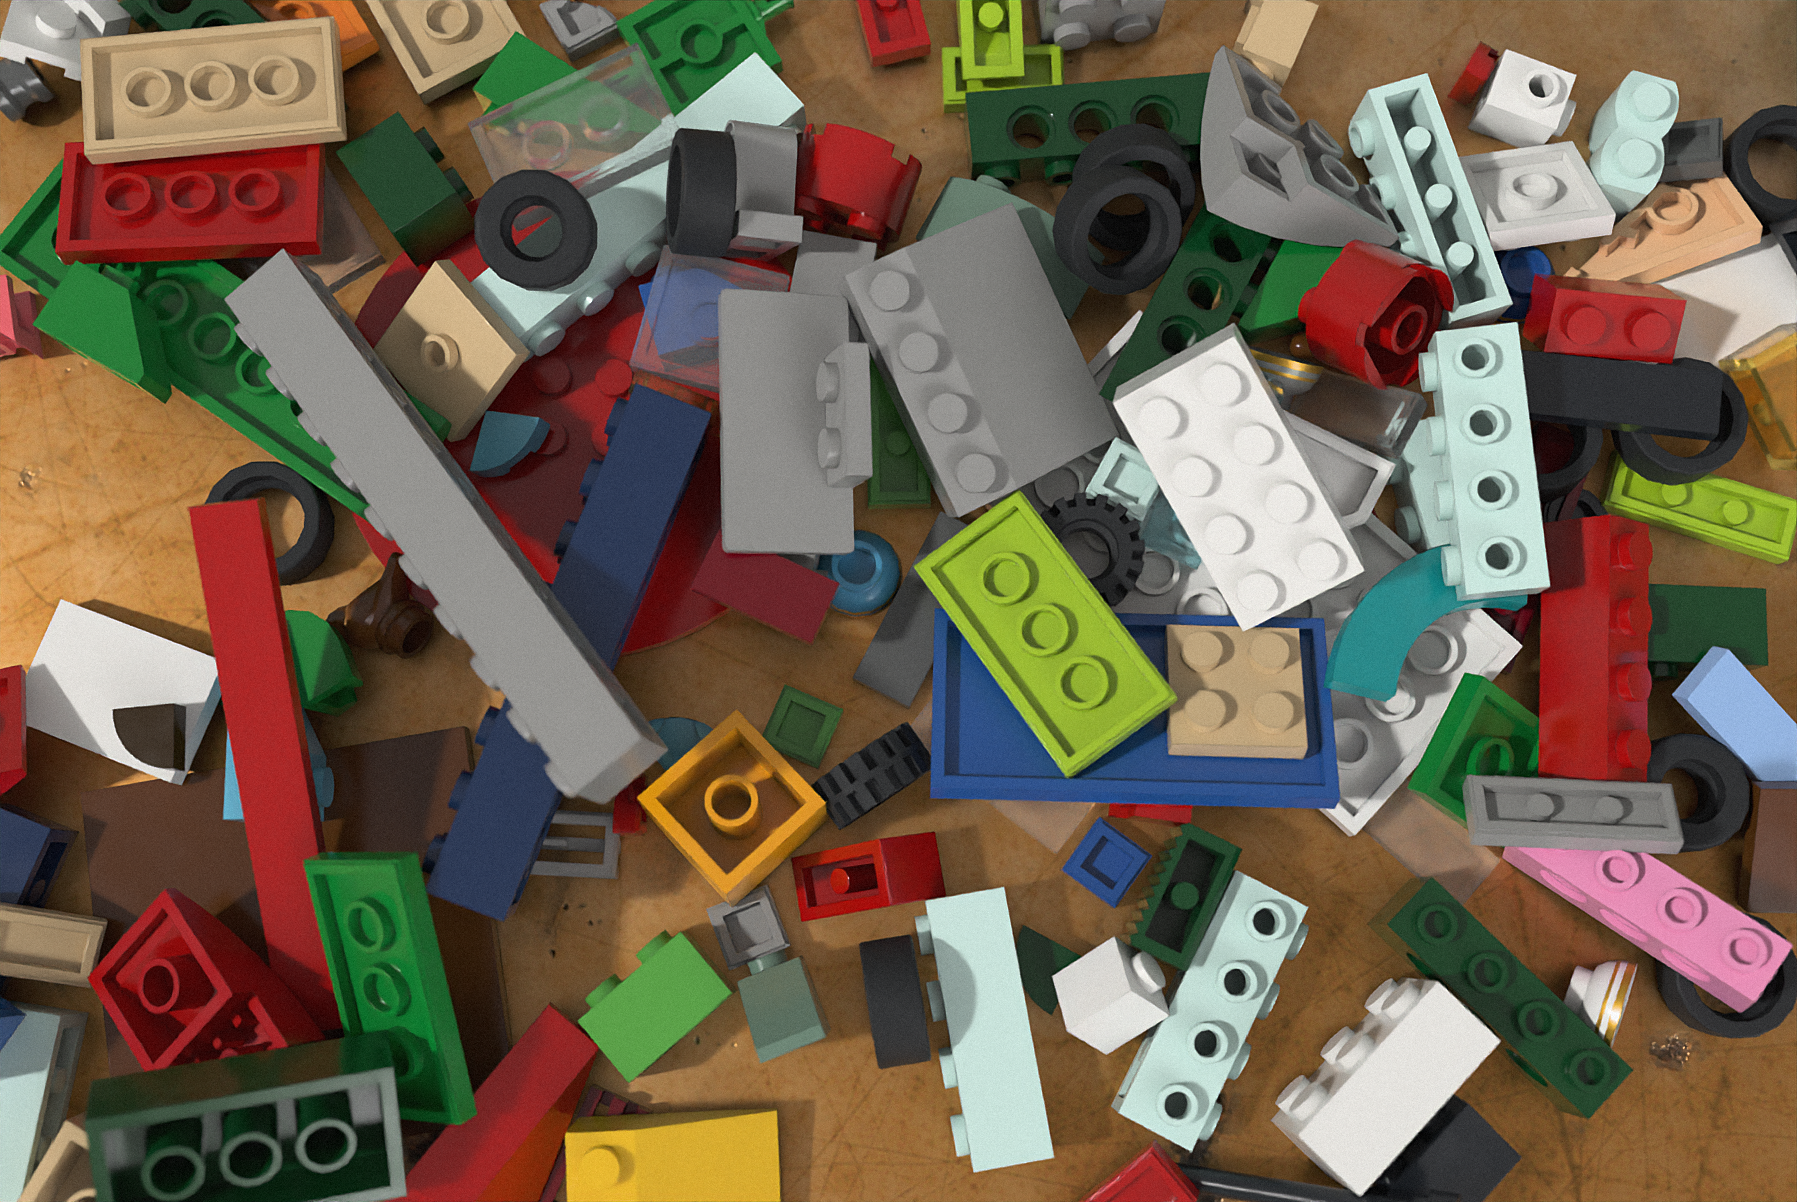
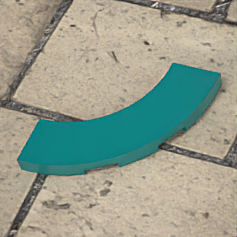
M1451 544L1438 546L1420 553L1398 565L1374 584L1359 601L1352 613L1347 616L1334 641L1327 663L1323 687L1387 702L1396 695L1399 674L1408 651L1419 635L1435 620L1444 615L1447 616L1455 612L1476 608H1501L1517 611L1527 604L1528 594L1457 601L1456 586H1445L1441 566V548L1451 546Z

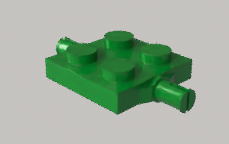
M654 0L616 22L621 37L632 53L635 67L608 83H604V86L625 101L648 89L653 96L664 104L673 119L755 52L777 75L784 71L783 63L766 35L765 22L790 8H794V1Z

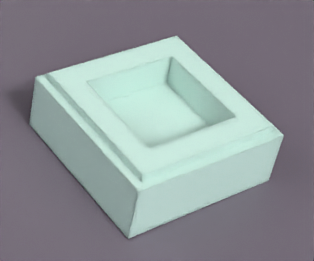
M1115 437L1085 493L1088 499H1096L1097 494L1109 497L1107 503L1114 507L1118 503L1122 504L1128 509L1126 513L1127 518L1130 521L1136 518L1140 526L1161 487L1139 449Z

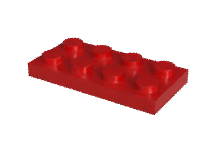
M84 142L65 143L55 252L64 265H73L76 260L82 264L273 257L282 248L292 256L322 255L326 147L324 143L93 165L84 155Z

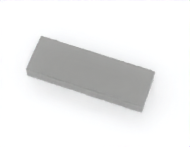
M1467 775L1462 786L1470 845L1595 851L1623 850L1625 852L1678 854L1684 844L1672 784Z

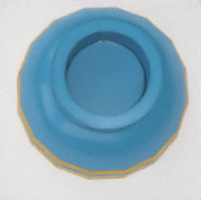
M863 529L854 530L853 552L847 555H820L818 570L828 571V578L840 583L839 591L830 607L838 615L853 619L873 617L890 606L901 587L903 580L901 559L893 545L878 533Z

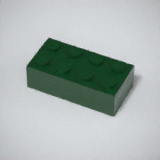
M388 1030L91 1080L84 1124L96 1202H378L407 1196L394 1069Z

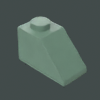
M781 949L747 963L752 976L737 981L760 1063L827 1036L831 1028L803 955L788 960L785 950Z

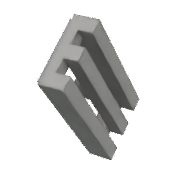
M557 810L551 824L606 827L605 839L546 836L541 849L604 853L603 865L536 861L531 875L618 879V854L621 853L620 835L612 833L613 813Z

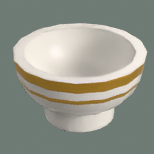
M1625 960L1607 961L1598 965L1594 971L1577 965L1564 1003L1612 1049L1627 1005L1638 963Z

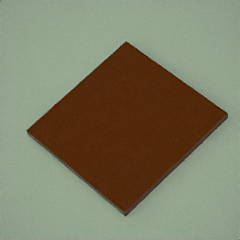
M461 726L323 750L326 756V767L331 768L334 777L333 800L329 807H324V822H321L326 852H417L420 867H422L433 838L437 833L441 835L445 832L449 833L458 812L448 807V802L458 777L463 769L475 771L469 728ZM226 767L186 774L182 785L170 783L163 779H155L80 792L93 917L107 919L98 964L164 889L176 888L229 928L271 969L245 822L223 819ZM422 872L426 889L431 875ZM427 893L471 1089L474 1094L513 1047L496 919ZM103 1005L110 1077L144 1072ZM343 1028L321 1031L326 1038L324 1041L345 1038ZM399 1119L401 1138L443 1131L448 1125L445 1123Z

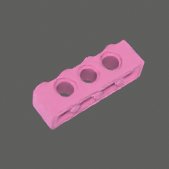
M1508 846L1504 848L1503 859L1740 1013L1756 1002L1793 947L1788 941L1648 853L1625 852L1623 850L1595 851Z

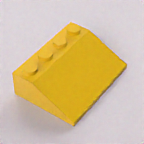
M778 1108L578 1117L565 1133L567 1202H781Z

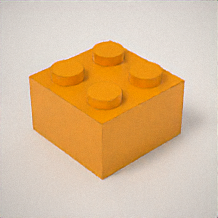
M737 709L637 797L646 815L732 908L828 821L826 802Z

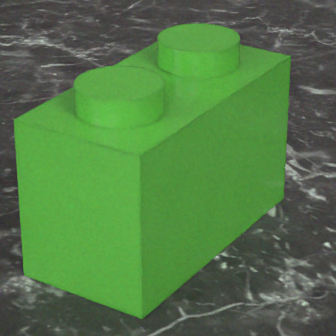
M664 930L635 955L642 963L637 970L623 982L616 974H613L585 998V1001L592 1009L583 1015L578 1022L628 1083L642 1075L738 991L688 931H680L672 938L667 930Z

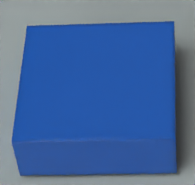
M1098 817L1060 870L1113 909L1116 908L1152 855Z

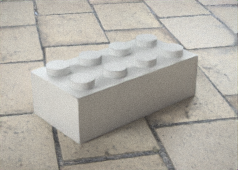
M1235 323L1117 387L1112 404L1243 632L1365 571L1360 548Z

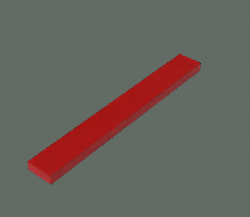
M265 497L188 507L271 970L304 1007L320 1031L343 1028L303 860L326 852Z

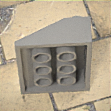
M1012 202L908 245L844 275L838 284L842 295L848 300L849 310L865 343H869V352L947 517H961L1120 435L1102 396L1099 395L1100 391Z

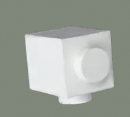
M1506 49L1483 86L1468 129L1519 148L1544 145L1551 135L1561 137L1576 107V102L1568 99L1576 75Z
M1115 936L1052 976L1067 1031L1106 1055L1170 1016L1161 989L1165 986V977L1158 963L1148 953L1144 951L1139 953Z

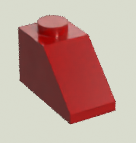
M935 831L880 838L791 858L801 922L946 897Z

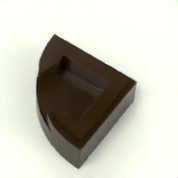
M170 703L113 709L116 733L124 748L133 757L149 766L169 771H185V706Z

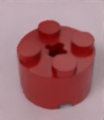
M814 123L807 124L797 149L794 216L803 217L804 231L827 235L830 228L852 235L851 239L876 243L877 255H884L888 244L896 243L900 239L922 173V164L910 154L905 165L892 157L895 144L868 132L844 125L826 123L823 135L816 134Z
M1355 239L1345 245L1339 258L1328 268L1318 286L1309 289L1304 294L1298 307V317L1302 323L1306 324L1308 347L1317 360L1379 390H1388L1387 385L1395 384L1404 387L1419 377V353L1428 352L1427 346L1434 333L1442 331L1438 327L1443 309L1453 313L1454 292L1451 281L1443 271L1378 244Z

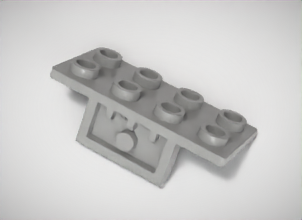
M723 289L718 295L722 548L727 553L847 555L854 550L853 488L873 476L869 343L849 342L848 300L844 296Z

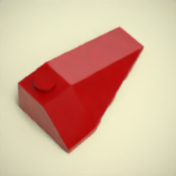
M550 1002L473 1094L477 1115L461 1125L448 1124L405 1175L407 1196L388 1199L384 1202H539L600 1048L580 1025Z

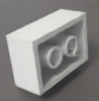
M1401 977L1398 982H1395L1392 978L1386 980L1367 999L1364 1006L1370 1012L1352 1031L1346 1026L1326 1043L1320 1053L1325 1061L1312 1076L1307 1079L1304 1075H1300L1282 1091L1276 1100V1105L1280 1110L1271 1121L1329 1178L1359 1196L1368 1189L1500 1042L1489 1029L1438 981Z

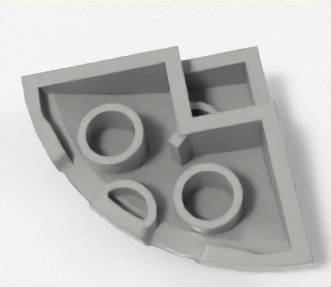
M1223 45L1214 56L1207 85L1201 126V178L1207 211L1241 227L1295 242L1345 247L1350 241L1358 239L1383 247H1391L1400 238L1396 228L1370 185H1358L1354 175L1340 162L1344 155V150L1315 119L1308 120L1304 125H1300V119L1293 108L1278 96L1281 92V87L1247 60Z

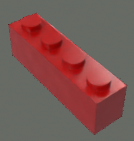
M1611 514L1542 523L1550 587L1541 591L1538 778L1647 783V764L1651 757V742L1647 735L1648 697L1652 688L1651 674L1648 669V632L1652 625V610L1648 603L1649 566L1653 558V548L1649 539V524Z

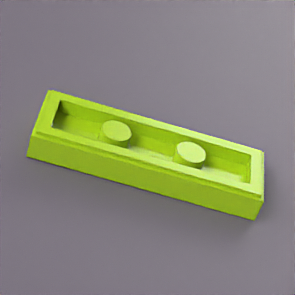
M1616 449L1611 451L1599 500L1602 503L1601 506L1607 512L1775 564H1781L1789 560L1797 528L1796 499L1711 473L1695 482L1671 486L1648 481L1628 468Z

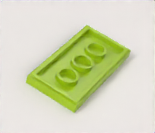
M1019 488L913 566L1068 779L1073 778L1178 701L1176 694Z

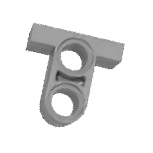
M729 120L724 132L731 134L735 144L737 193L731 240L728 250L723 257L769 261L802 243L803 217L794 216L797 165L796 132L794 128Z

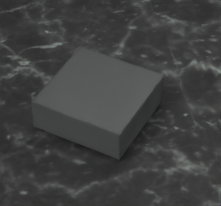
M1723 118L1673 123L1670 130L1662 138L1664 166L1657 183L1723 177Z

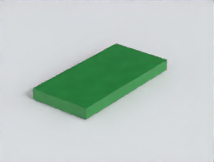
M321 852L303 860L345 1038L388 1030L399 1119L461 1125L477 1115V1110L417 852Z

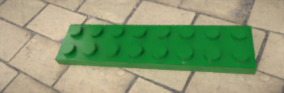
M63 158L0 235V266L48 300L72 267V265H64L55 252ZM212 259L84 264L98 273H101L104 267L109 265L141 286L136 296L157 313L170 384L370 523L364 514V510L370 504L361 492L356 493L351 490L335 474L330 463L336 459V456L328 445L322 446L306 432L297 418L303 412L297 401H291L286 398L268 379L265 373L271 367L264 355L261 357L254 353L235 332L234 327L240 321L224 299L244 282ZM403 390L443 443L449 434L452 424L442 415Z

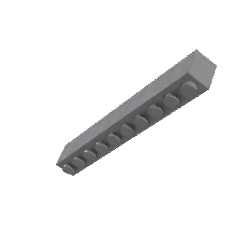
M282 248L224 299L240 321L234 327L235 332L254 353L261 357L265 356L271 365L265 371L268 379L286 398L291 401L296 400L302 408L303 412L297 417L302 427L322 446L328 445L336 456V459L330 463L335 474L351 490L356 493L361 492L370 504L364 510V514L369 522L386 539L397 542L404 552V555L398 561L405 573L421 588L425 590L429 588L440 603L434 608V613L438 620L453 636L460 640L465 638L476 655L470 659V664L474 671L490 688L495 691L501 689L513 707L507 711V716L513 726L529 742L533 744L538 742L551 761L545 765V769L551 780L570 798L578 795L605 804L669 749L318 274Z

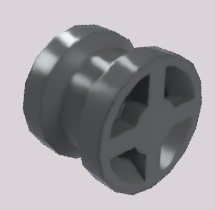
M26 57L25 64L7 58L0 60V110L12 122L15 123L25 117L26 108L36 101L47 103L56 97L51 84L31 58Z

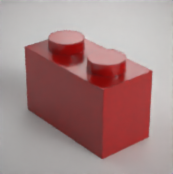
M1535 273L1522 335L1545 353L1672 364L1687 300L1657 284Z

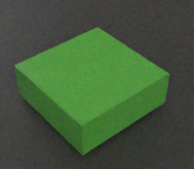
M785 684L762 736L778 753L819 770L844 710Z

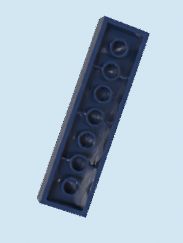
M638 383L635 384L629 400L618 397L613 405L604 430V434L609 435L606 443L609 449L604 461L593 457L588 465L579 489V495L583 496L582 505H585L578 522L569 518L566 520L553 552V556L558 557L557 564L560 567L552 584L544 581L612 674L709 439L711 413ZM506 696L501 708L490 705L481 721L474 743L483 746V752L475 771L463 769L458 777L448 802V807L458 812L449 833L445 832L443 835L437 833L421 867V872L431 875L426 886L427 893L503 922L512 916L517 909L564 794L546 772L545 765L551 760L538 742L533 744L526 740L509 720L507 711L513 706Z

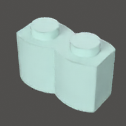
M1635 70L1628 74L1596 112L1589 131V148L1592 156L1585 162L1615 211L1616 217L1614 222L1617 223L1633 210L1654 189L1659 181L1664 166L1662 138L1672 127L1679 107V92L1676 82Z

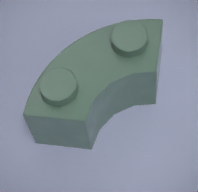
M980 175L974 181L950 176L915 239L917 241L923 240L1012 202L1065 318L1070 320L1089 285L1068 271L1057 255L1052 232L1055 217L1037 206L1012 195L1007 186L993 177ZM1087 241L1090 257L1101 265L1105 256Z

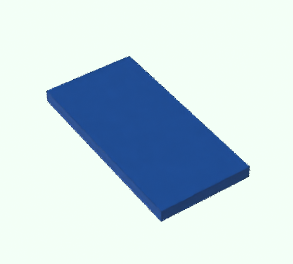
M935 608L930 798L1335 809L1340 800L1331 689L1323 687L1328 663L1324 618L1272 617L1254 626L1299 628L1308 744L1303 759L1168 755L1167 710H1164L1080 773L1068 779L944 608ZM1114 613L1164 680V635L1167 625L1240 627L1234 616Z

